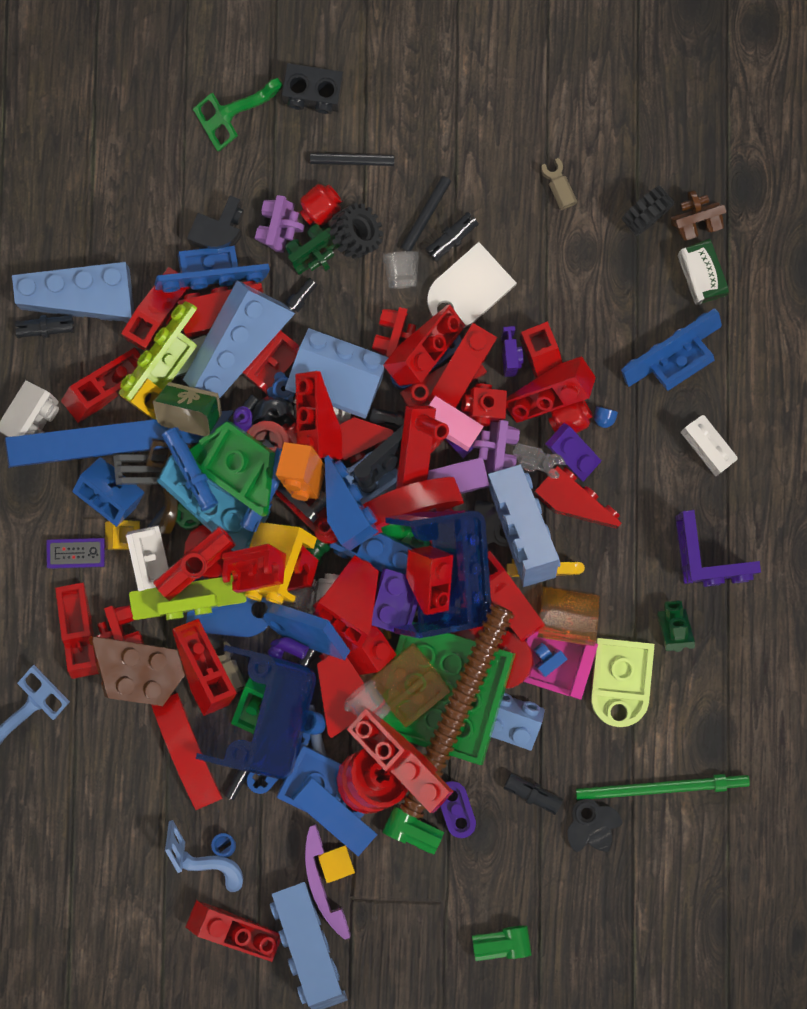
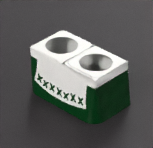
M710 239L679 251L678 258L696 305L728 295V285Z

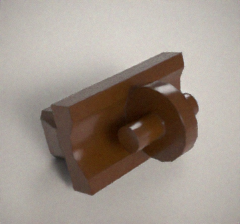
M694 190L688 192V201L680 203L682 211L691 210L670 217L671 225L677 227L681 238L685 241L699 236L695 223L702 220L705 222L707 232L721 230L724 228L722 214L726 213L725 205L715 202L701 207V205L709 203L708 196L698 197Z

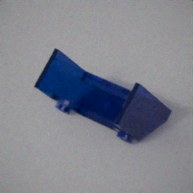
M460 510L418 512L386 517L387 524L409 526L416 539L421 541L432 540V547L453 555L449 610L426 615L422 612L419 605L418 623L394 627V633L420 639L482 627V622L487 621L486 613L491 612L489 608L491 605L486 523L483 515L477 511Z
M225 645L224 651L250 659L248 664L250 678L257 683L266 685L252 742L245 740L232 742L226 750L224 759L197 753L196 759L271 778L285 779L291 775L295 767L316 684L315 673L305 665Z

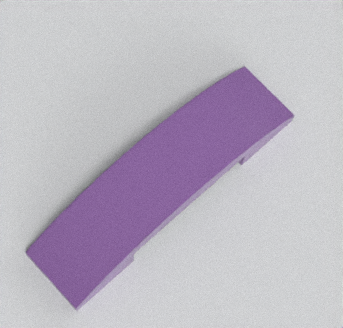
M314 824L309 827L305 850L306 871L310 889L320 912L329 925L343 939H348L351 937L343 908L330 909L314 856L323 854L325 850L317 825Z

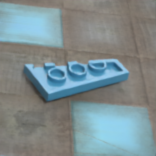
M171 455L157 482L211 532L218 526H221L236 543V546L231 551L249 548L254 531H249L239 524L248 506L208 478L207 483L218 504L202 512L191 490L187 489L184 475L173 455ZM270 510L268 511L267 516H263L261 523L266 522L271 512Z

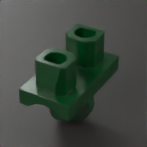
M315 224L307 232L311 240L305 245H302L298 239H294L285 246L289 254L288 258L298 275L307 269L313 271L319 266L325 272L330 269L327 261L335 256L333 251L340 246L338 243L334 245L332 240L336 238L335 235L330 236V228L325 229L321 225Z
M682 601L665 602L664 611H658V622L666 651L680 652L685 647L689 649L695 648L687 611L683 609Z

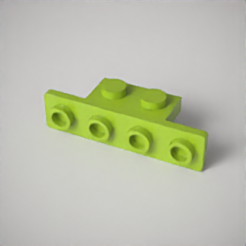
M185 301L183 305L179 304L171 314L172 320L167 327H163L158 331L154 338L155 343L139 357L137 368L121 382L119 394L130 401L147 378L162 390L168 382H172L198 346L181 333L184 326L197 310L196 306Z
M231 575L230 582L227 583L223 582L222 577L194 581L171 601L166 599L157 588L132 591L129 593L134 620L165 615L166 620L184 618V612L195 611V616L212 613V608L245 603L247 601L246 592L236 593L232 590L233 575Z

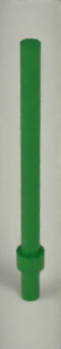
M725 774L713 775V778L580 788L576 789V799H600L712 789L715 792L727 791V788L749 787L750 781L748 775L726 777Z

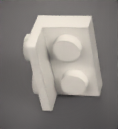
M704 415L681 431V434L715 476L719 475L738 459Z

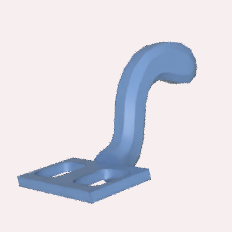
M35 665L17 683L28 694L27 702L0 725V745L17 726L36 710L43 709L54 720L70 702ZM30 673H33L42 683L37 692L33 691L25 681ZM50 694H54L62 703L61 708L57 712H54L45 702Z
M169 821L165 851L178 873L182 872V868L188 871L215 869L224 874L225 886L228 891L236 892L242 887L243 874L240 867L234 861L221 856L192 857L185 852L186 842L174 821Z

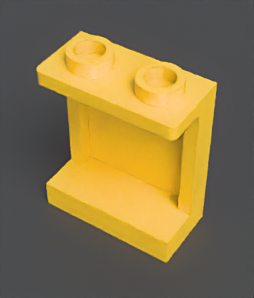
M260 522L257 531L253 534L249 548L270 544L285 553L284 582L281 585L246 591L245 596L255 601H261L262 598H266V600L282 605L283 601L294 602L296 596L289 593L287 588L302 545L305 548L314 549L317 538L300 527Z

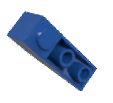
M327 455L325 457L327 522L340 544L351 551L379 532L374 525L377 522V518L368 506L364 508L360 499L363 498V495L354 483H349L346 478L349 472L342 461L338 460L336 462Z

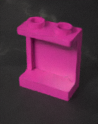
M542 627L525 640L533 652L534 665L531 674L523 682L581 700L598 644ZM541 643L545 644L550 652L556 648L561 650L568 659L546 677L542 676L535 668V665L541 660L533 649Z

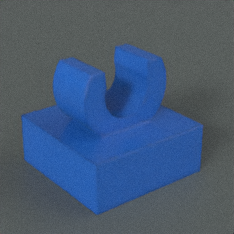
M543 643L533 649L541 660L535 665V668L544 677L568 660L561 650L556 648L550 652Z

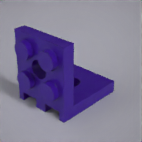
M683 511L675 516L684 584L703 582V587L724 584L725 579H731L732 584L744 583L754 580L753 575L761 573L760 561L702 568L695 511Z

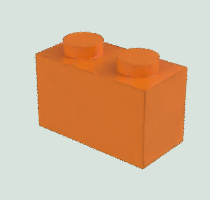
M284 442L276 471L277 478L291 494V497L301 501H307L308 498L319 499L325 475V464L312 446Z

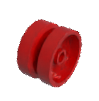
M365 749L348 756L339 767L337 775L338 792L351 809L360 813H377L400 802L408 792V789L391 771L386 772Z

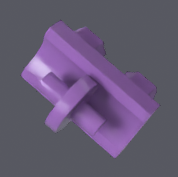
M279 195L276 196V200H264L261 210L262 215L265 218H271L269 227L259 226L257 228L255 239L276 252L284 253L286 241L293 240L294 232H303L304 225L297 222L299 213L294 211L295 204L287 201L285 196Z
M499 420V422H490L489 431H482L481 440H475L472 444L473 448L480 449L479 458L483 457V460H485L486 473H493L516 466V456L505 454L506 444L516 445L518 443L520 430L508 426L509 421Z

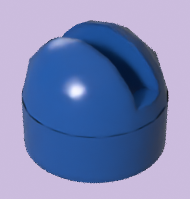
M596 406L594 420L598 426L608 428L615 423L618 412Z
M307 711L301 721L302 731L311 735L321 734L326 728L325 717L318 712Z
M221 833L214 837L211 846L216 855L229 857L236 849V842L230 835ZM231 842L229 847L222 852L219 851L220 848Z

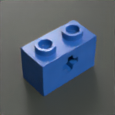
M101 457L80 475L72 491L116 527L136 509L145 493L137 485H116L114 466Z

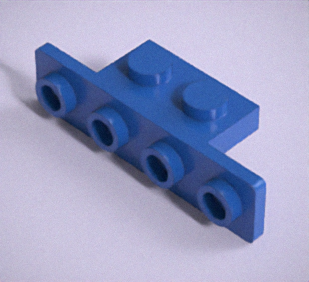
M227 246L220 249L207 248L179 251L180 273L159 275L156 277L154 285L155 290H163V292L169 293L178 291L182 287L203 289L209 284L218 283L220 286H230L235 284L237 280L255 281V283H258L267 277L270 268L269 264L238 267L235 246Z
M713 309L708 313L701 314L696 321L687 327L678 329L667 340L654 345L639 358L629 361L621 370L628 387L648 374L653 373L665 389L669 391L715 361L713 354L701 340L722 326L719 312Z
M384 533L370 537L361 543L360 548L355 547L351 551L343 547L339 541L329 544V547L334 549L333 552L342 558L349 559V557L353 558L356 555L360 559L371 563L375 569L381 572L383 568L405 575L407 571L408 550L415 549V547Z

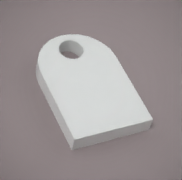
M478 242L434 281L428 293V309L433 317L438 313L437 307L441 303H449L466 325L464 327L466 328L478 320L514 288L517 283Z

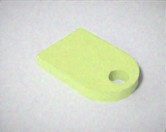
M596 638L598 647L594 658L591 689L592 708L597 717L608 725L615 727L633 725L644 716L649 705L655 644ZM616 704H621L626 708V717L621 721H616L611 716V709Z

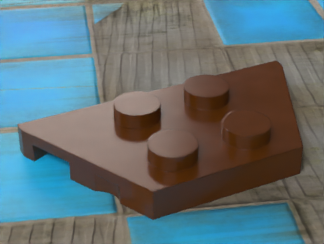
M90 636L89 638L90 645L93 646L97 661L95 663L98 673L102 678L101 685L106 698L163 706L185 676L178 649Z

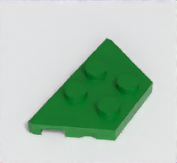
M225 422L216 428L213 434L200 439L199 443L191 448L190 451L202 474H206L209 479L260 516H267L275 452L234 423Z

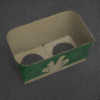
M168 382L153 401L156 420L161 426L171 429L178 427L179 431L200 436H208L222 415L218 393Z

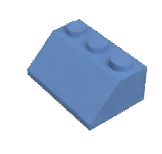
M308 328L299 347L285 389L296 393L295 374L320 371L332 406L366 419L385 372L383 364L389 357Z

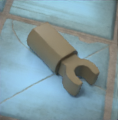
M557 158L554 161L557 167L555 172L548 171L545 164L541 166V172L546 179L551 181L549 186L560 210H564L574 206L577 203V199L567 177L562 175L563 164Z
M226 641L224 642L226 653L218 656L235 691L239 692L244 689L246 683L236 660L231 659L233 650Z

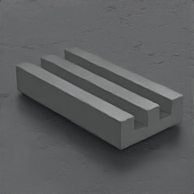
M148 455L113 456L116 485L159 484L157 479L162 470L160 467L121 465V462H146ZM152 455L151 460L165 461L166 455ZM122 473H156V477H123Z

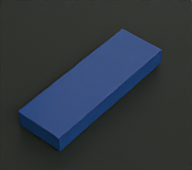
M312 777L293 797L294 802L358 857L378 835Z

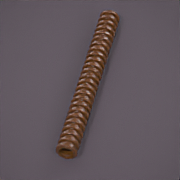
M491 604L489 607L491 612L486 613L487 621L482 622L484 627L478 631V634H480L479 638L474 640L476 645L471 647L473 652L467 656L468 663L463 664L465 669L460 671L459 675L461 678L455 682L457 687L452 689L454 694L448 698L450 703L445 704L444 708L446 711L441 713L442 720L437 722L439 727L434 729L433 733L435 736L429 740L431 745L426 746L427 754H423L438 769L436 773L440 777L443 775L442 768L447 766L445 761L451 757L449 752H453L455 749L453 744L458 742L456 737L462 733L460 728L466 724L464 719L469 718L468 710L473 709L471 704L477 700L475 695L481 691L479 686L484 684L482 679L488 675L486 672L487 668L490 669L492 667L490 662L496 658L494 653L499 651L497 646L503 642L501 637L507 633L505 628L510 627L511 623L509 620L515 616L512 611L497 604ZM408 790L409 794L403 798L405 802L400 804L401 810L415 818H423L425 815L423 810H426V808Z

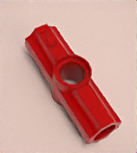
M218 526L193 549L188 550L180 560L153 583L158 591L171 601L195 579L203 576L206 570L216 563L223 553L229 552L236 546V543L221 526ZM191 557H197L202 561L203 566L198 570H193L188 567L187 560Z

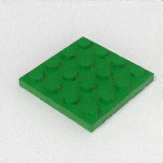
M413 621L409 635H400L395 652L397 655L393 659L377 715L409 742L423 747L431 745L429 740L435 736L433 731L439 727L437 722L442 720L441 713L446 711L444 708L445 704L450 703L448 698L454 694L452 689L457 687L455 682L461 678L459 675L460 671L465 669L463 664L468 663L467 656L473 652L471 647L476 645L474 640ZM500 648L498 652L494 653L496 658L490 662L492 667L490 669L487 668L486 672L488 675L482 679L484 684L479 686L481 691L475 695L477 700L471 704L473 709L468 710L469 718L464 719L466 724L460 728L462 733L457 735L458 742L453 744L455 749L453 752H449L450 756L483 765L516 653Z

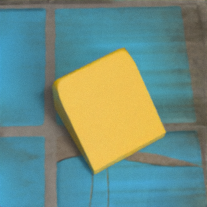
M123 520L117 527L110 521H106L105 549L129 550L126 535L129 531L140 529V521Z
M346 845L318 855L327 883L355 873Z

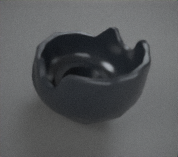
M277 396L264 397L258 401L253 410L252 426L262 421H272L280 426L285 423L291 425L296 421V410L284 398Z

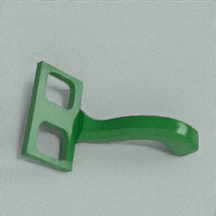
M279 78L272 79L257 93L225 106L220 105L215 95L210 93L195 106L193 110L216 150L221 151L238 136L230 123L237 113L255 108L267 102L281 90L283 84ZM210 100L216 110V114L207 121L201 112V107ZM224 124L230 133V137L223 144H220L215 136V130Z

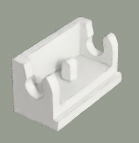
M159 525L129 531L126 537L138 591L154 588L156 586L153 582L169 569Z

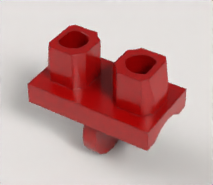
M399 307L398 311L382 310L379 325L391 328L393 331L391 338L376 334L372 351L390 357L399 346L400 340L405 341L415 332L417 326L414 324H408L407 331L403 332L407 318V309Z
M110 606L104 608L111 631H108L106 622L99 623L97 625L100 635L96 637L114 638L115 640L144 644L140 631L128 635L124 633L122 625L135 621L131 606L118 608Z

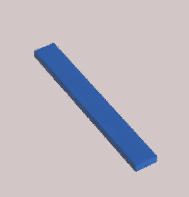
M233 410L221 411L222 415L209 435L213 434L216 428L225 422H230L228 418L233 413ZM154 419L5 437L8 467L146 451L150 449L152 439L164 440L161 435L171 428L161 426ZM180 431L185 443L198 444L199 440L205 437ZM156 446L154 449H162L169 447Z

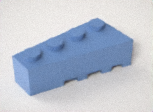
M126 262L12 275L15 304L21 310L52 314L60 313L76 317L84 316L100 318V320L124 321L128 323L134 313L130 269Z
M237 280L183 380L189 387L218 393L220 398L295 313L284 303Z
M521 464L489 473L488 488L522 586L526 587L556 578L557 569L560 567L559 556L551 540L549 528L542 518L539 500L534 498L531 491L533 484L529 473H524Z
M303 882L273 893L274 902L270 903V908L274 919H280L283 930L279 931L280 939L284 948L289 946L292 958L288 959V963L293 976H299L301 986L297 987L302 1004L307 1003L311 1009H325L347 1001L345 990L342 991L338 982L340 976L333 959L330 958V947L323 930L321 931V922L307 884Z

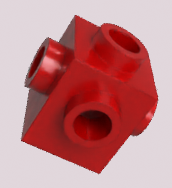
M476 384L474 388L466 391L463 395L461 410L479 424L490 426V422H499V420L506 418L507 391L492 389L490 384Z

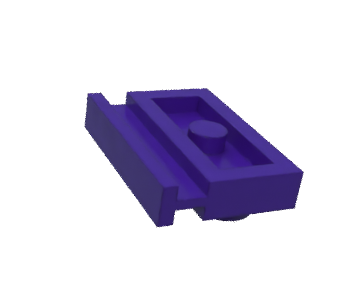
M515 326L503 327L501 341H504L502 347L504 377L516 376L518 368H521V364H523L522 346L517 347L516 339H513Z
M383 568L375 595L372 626L408 636L418 601L405 574Z

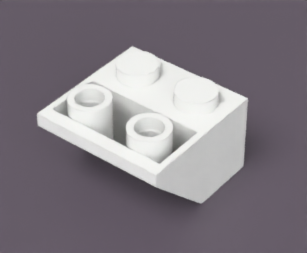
M25 380L0 421V433L7 437L44 433L42 429L46 422H51L58 413L59 407H57L59 401L51 393Z

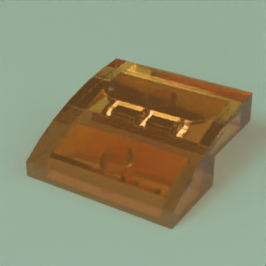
M543 587L539 615L545 626L538 630L537 637L595 646L600 596Z
M414 643L369 680L371 685L388 703L387 707L405 727H408L450 692L444 680Z

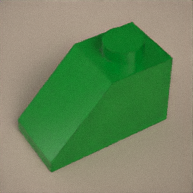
M256 664L244 687L231 724L258 735L283 676Z

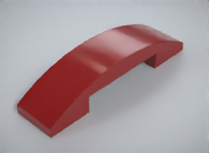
M443 477L397 488L364 503L363 506L364 508L368 506L377 518V522L374 525L379 531L377 534L383 533L381 527L434 508L438 513L461 505L464 501L455 478Z
M179 694L171 695L163 706L151 705L171 758L195 810L223 799L194 735Z

